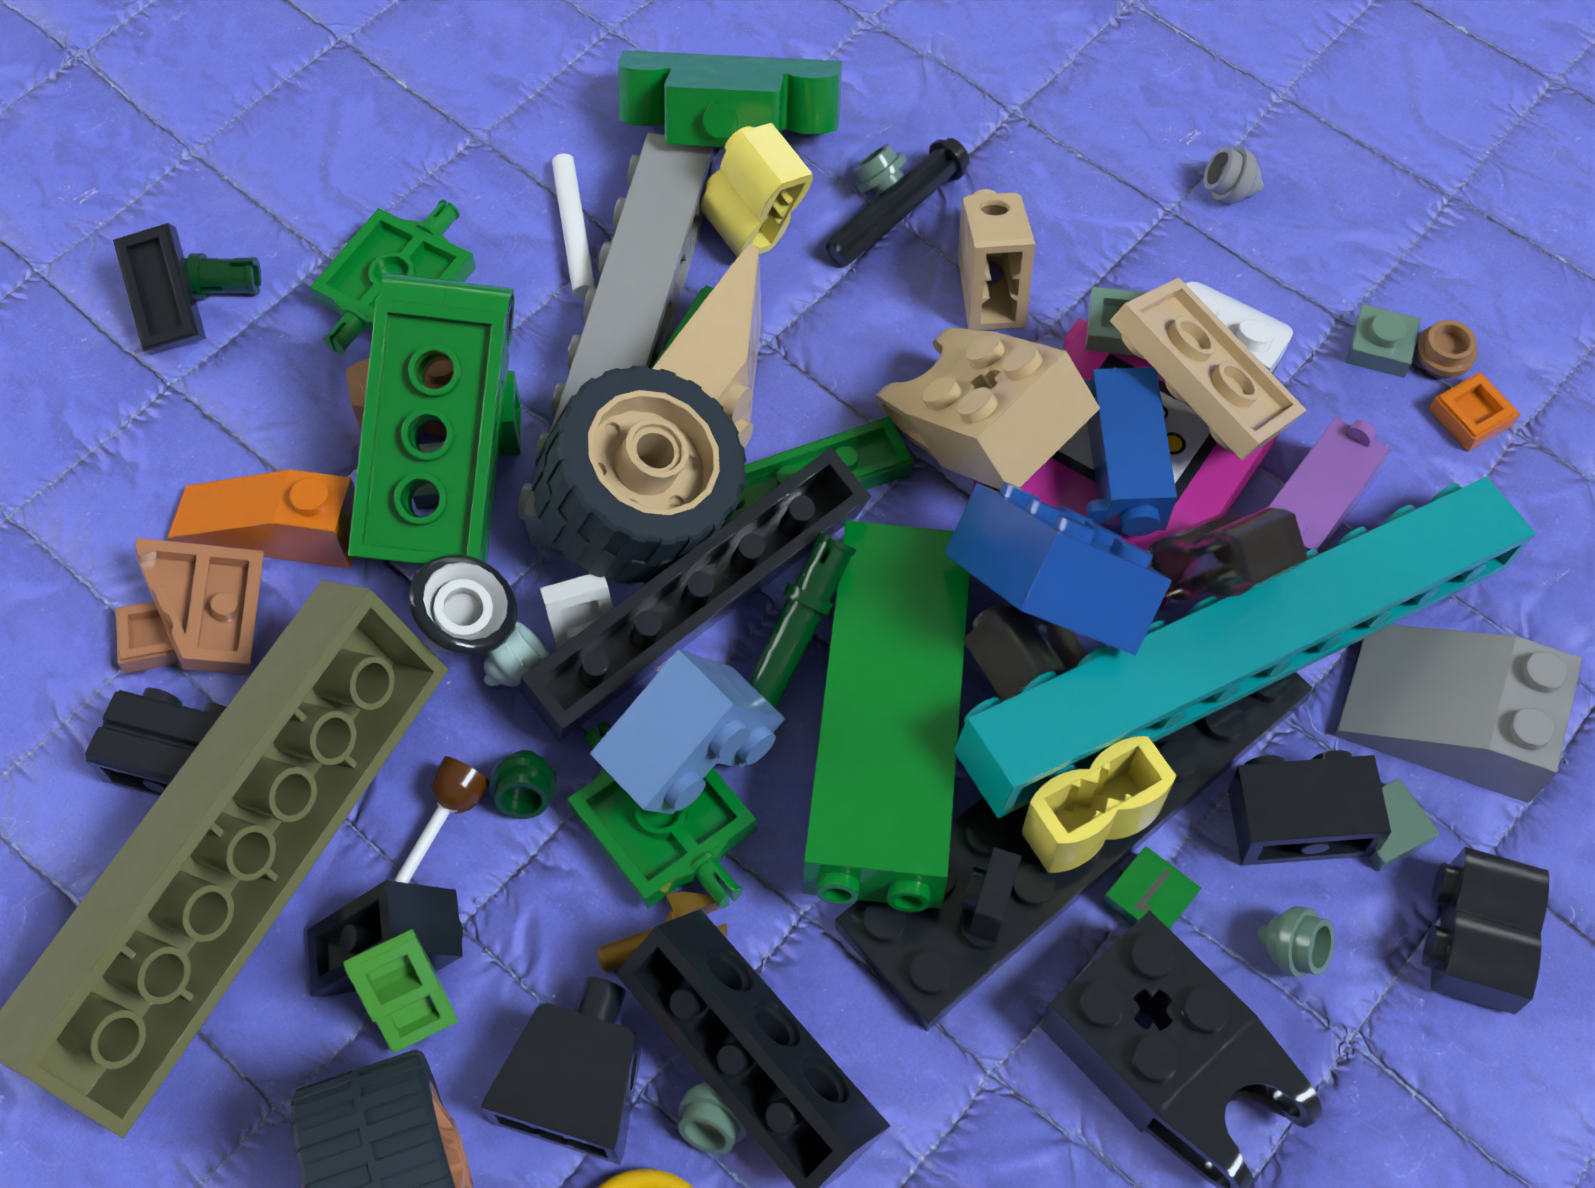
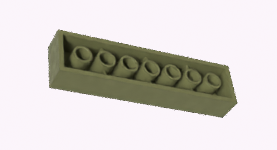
M321 580L0 1010V1064L123 1139L449 671L370 588Z

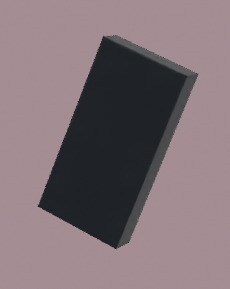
M166 223L114 239L113 243L143 352L153 355L206 339L176 227Z

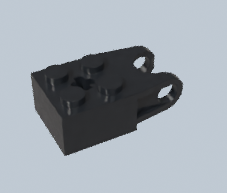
M1150 910L1049 1003L1040 1024V1028L1141 1133L1146 1131L1216 1188H1250L1254 1182L1253 1175L1245 1164L1238 1146L1228 1133L1225 1123L1227 1103L1235 1100L1255 1101L1267 1107L1271 1112L1283 1116L1303 1128L1314 1124L1322 1115L1321 1102L1314 1088L1257 1015ZM1138 1012L1146 1013L1156 1021L1157 1025L1153 1022L1148 1029H1144L1136 1022L1135 1017Z

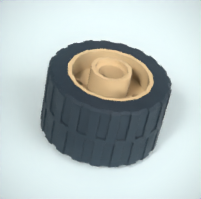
M631 366L628 369L615 368L604 371L602 376L596 379H589L581 385L576 395L571 396L536 459L535 465L537 467L532 476L531 491L534 492L535 496L533 505L537 518L541 519L545 527V534L552 544L555 543L562 550L563 556L574 565L577 563L587 569L588 573L601 578L604 576L613 579L616 583L631 584L632 582H644L646 584L704 540L709 539L735 511L740 502L739 495L745 488L747 474L744 472V463L746 462L745 450L740 444L739 432L733 420L727 417L723 411V406L714 397L711 398L701 389V386L690 379L687 381L676 376V373L665 369L655 370L649 369L647 366Z

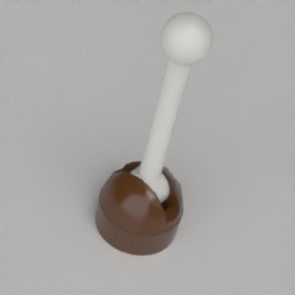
M444 756L433 775L431 784L433 797L438 807L394 881L403 883L410 881L449 813L466 812L476 806L489 787L488 778L469 765L457 759Z

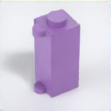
M1335 417L1259 518L1246 550L1256 555L1267 568L1278 573L1285 571L1293 560L1309 550L1316 549L1321 554L1374 481L1390 450L1389 447L1374 439L1376 435L1374 427L1364 420H1356L1352 425H1349Z

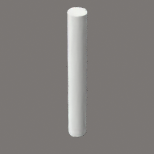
M563 153L556 155L552 159L572 293L575 298L585 300L589 287L595 288L574 158L569 154Z

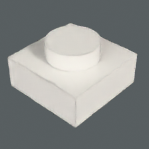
M588 574L540 588L557 649L613 608L609 588L604 576L601 578Z

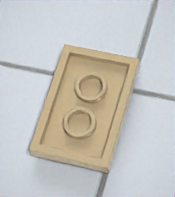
M1179 277L1125 303L1110 320L1122 334V340L1126 347L1136 356L1146 359L1165 379L1168 391L1178 401L1190 405L1209 425V431L1214 440L1223 448L1233 451L1241 460L1289 428L1307 411Z

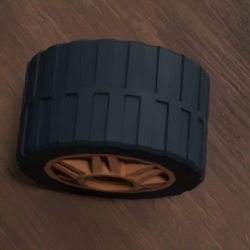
M415 1049L296 1089L291 1099V1120L302 1188H474L468 1160L456 1122L443 1106L435 1079L423 1052Z

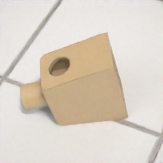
M982 189L974 192L972 195H967L961 201L958 263L968 329L1026 328L1035 241L1022 197L1017 193H997L990 189ZM989 265H994L1002 271L1003 277L999 282L987 284V281L991 280Z

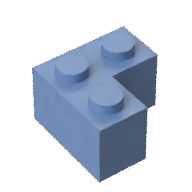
M678 649L590 754L643 810L673 814L675 811L685 809L699 797L705 787L703 778L716 763L744 768L746 764L751 765L760 760L773 746L776 739L773 733L785 718L733 667Z

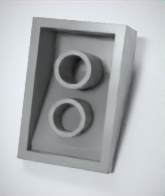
M1390 625L1362 639L1334 736L1529 803L1557 773L1583 658L1518 636Z

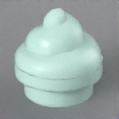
M516 622L514 631L508 640L496 650L487 653L488 657L484 661V671L486 673L484 682L488 686H498L500 684L509 687L520 685L521 676L549 656V653L532 631L522 623Z

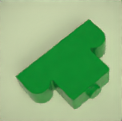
M624 51L618 61L619 120L636 126L664 125L665 143L674 145L725 147L728 139L739 129L746 126L754 128L768 123H772L780 134L782 130L803 134L831 133L836 131L839 126L842 61Z

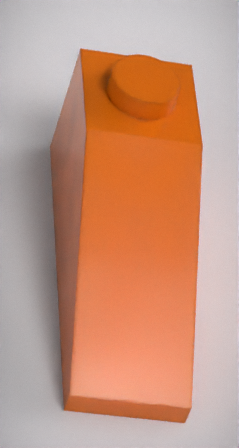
M292 469L187 485L167 539L175 542L264 551V557L350 569L354 558L353 556H348L355 486L351 477Z

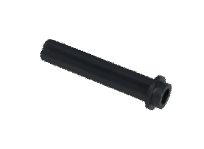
M954 138L934 141L930 145L929 155L831 237L830 241L826 244L828 255L834 259L837 265L842 267L848 266L947 180H959L964 176L966 166L969 164V156L964 146Z

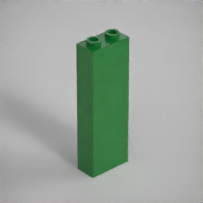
M845 521L843 543L857 551L851 557L837 587L804 859L803 894L817 895L821 900L832 904H850L857 900L888 903L894 909L905 912H919L928 907L942 909L948 878L956 768L954 748L958 741L970 575L967 570L944 554L954 531Z

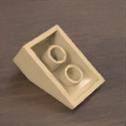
M748 243L652 368L674 372L676 376L687 381L690 379L701 386V389L711 398L714 397L723 406V411L727 417L733 420L739 432L740 444L744 449L753 432L751 415L761 330L759 247Z

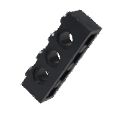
M701 909L657 925L617 971L616 975L796 1188H825L847 1172L891 1126Z

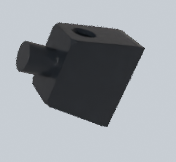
M589 976L585 980L574 1011L549 1003H541L536 1008L482 1103L481 1108L491 1124L615 1164H621L625 1151L641 1056V1045L637 1032L615 1024L626 995V990L622 986L603 978Z

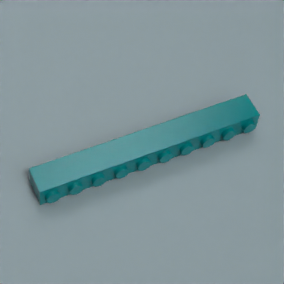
M1484 477L1463 488L1458 483H1454L1441 490L1428 504L1418 509H1415L1412 505L1400 508L1390 515L1381 526L1371 531H1367L1365 527H1359L1349 532L1337 542L1334 548L1319 554L1316 549H1312L1293 560L1283 572L1269 577L1265 572L1253 576L1242 584L1235 594L1219 601L1215 596L1208 597L1194 605L1182 619L1166 625L1162 620L1152 623L1136 656L1120 649L1113 650L1108 645L1102 646L1084 657L1076 668L1058 676L1055 671L1046 672L1028 683L1021 694L1003 702L999 698L994 697L980 703L965 716V725L954 748V753L996 817L1000 818L1029 804L1035 793L1052 778L1072 770L1090 769L1099 754L1121 740L1137 736H1148L1153 743L1508 568L1536 532L1488 477Z

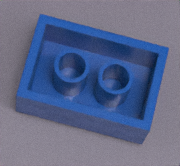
M1005 481L999 492L976 483L944 553L1020 611L1135 656L1172 582L1168 577L1149 567L1153 554L1122 540V536L1093 523V519L1060 504L1056 508L1040 501V497Z

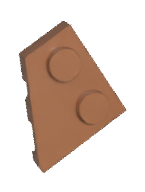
M136 538V560L182 669L250 675L264 551Z

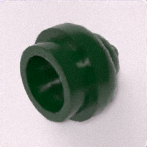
M520 750L505 756L495 764L490 775L489 790L494 798L496 807L502 813L513 818L528 819L542 814L547 809L548 804L554 799L557 791V777L543 757L531 750Z

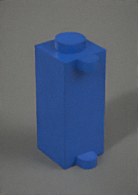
M1154 367L1093 369L1091 380H1084L1100 407L1087 421L1098 499L1086 505L1087 517L1093 519V523H1101L1102 527L1112 532H1123L1130 536H1143L1151 534L1156 530H1166L1177 499L1157 371Z

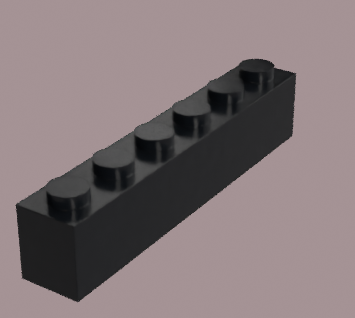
M830 447L719 529L709 539L704 540L524 673L520 678L519 691L557 740L561 741L671 658L678 649H683L810 553L819 532L831 537L845 526L846 520L852 521L855 519L872 496L835 450Z

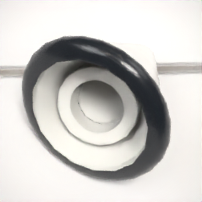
M459 554L444 555L432 559L422 566L411 582L409 606L412 617L419 629L424 633L429 646L435 651L453 652L468 656L483 655L503 645L514 631L517 621V603L514 592L507 580L495 568L484 561Z

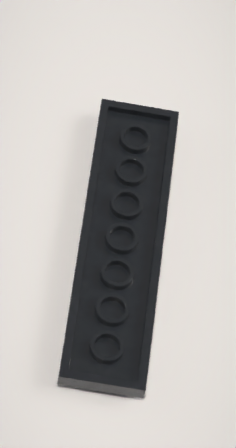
M1295 672L1153 742L1176 774V778L1160 813L1150 825L1134 835L1121 839L1105 840L1097 854L1079 867L1064 872L1048 873L1022 835L1029 804L997 818L985 798L982 797L951 824L948 878L942 909L928 907L919 912H905L892 908L888 903L858 900L835 919V929L923 1028L928 1031L1306 702L1314 688ZM994 847L1021 855L996 943L969 935L975 911L962 908L973 867L987 870Z

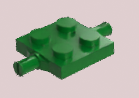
M440 200L424 222L400 219L378 208L309 287L316 303L342 316L332 330L323 337V341L332 351L335 352L337 350L338 354L343 355L361 331H373L376 298H379L381 281L385 273L465 282L476 268L473 254L448 242L443 236L452 223L460 217L458 209L449 202L447 205L446 200Z
M608 722L597 724L599 734L594 727L586 734L585 740L593 749L611 729ZM602 768L595 780L567 798L570 810L647 909L663 899L667 893H671L682 884L693 882L696 879L700 881L720 909L730 905L729 897L734 902L743 891L719 862H721L726 852L757 831V821L714 768L703 778L705 787L699 797L685 809L675 811L673 814L643 810L604 768Z

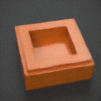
M1481 372L1435 397L1429 407L1432 414L1468 452L1512 427L1520 416V413Z

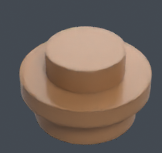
M1454 320L1439 321L1425 329L1421 333L1415 347L1416 356L1421 365L1431 373L1442 377H1457L1465 374L1472 368L1478 354L1476 337L1472 330L1465 324Z

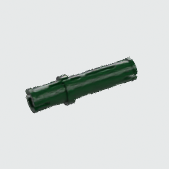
M821 532L816 537L817 540L795 585L789 582L783 595L787 596L788 599L747 681L776 710L823 614L830 617L835 607L834 604L830 603V600L851 557L857 551Z

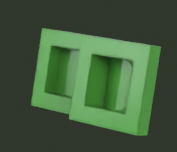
M413 929L343 962L345 970L372 1022L376 1021L393 1054L459 1022L454 1008Z

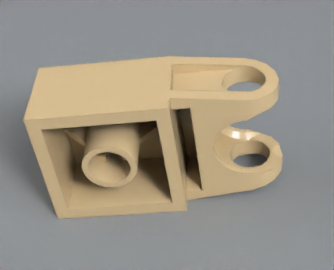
M946 328L934 339L933 348L941 356L936 364L926 373L907 382L887 384L875 395L879 407L886 417H891L896 429L908 440L934 456L941 467L999 490L1004 481L1021 487L1100 409L1067 351L994 331Z

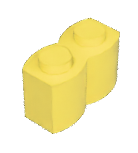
M772 123L754 128L746 126L736 131L726 142V152L722 158L720 170L715 172L705 185L706 192L701 202V211L737 258L748 243L759 247L760 254L770 251L785 233L790 222L791 212L803 200L812 183L813 173Z
M1137 736L1121 740L1099 754L1090 769L1068 771L1046 782L1035 793L1029 804L1022 835L1048 873H1058L1074 869L1096 855L1105 840L1129 837L1150 825L1160 813L1176 778V774L1148 736Z

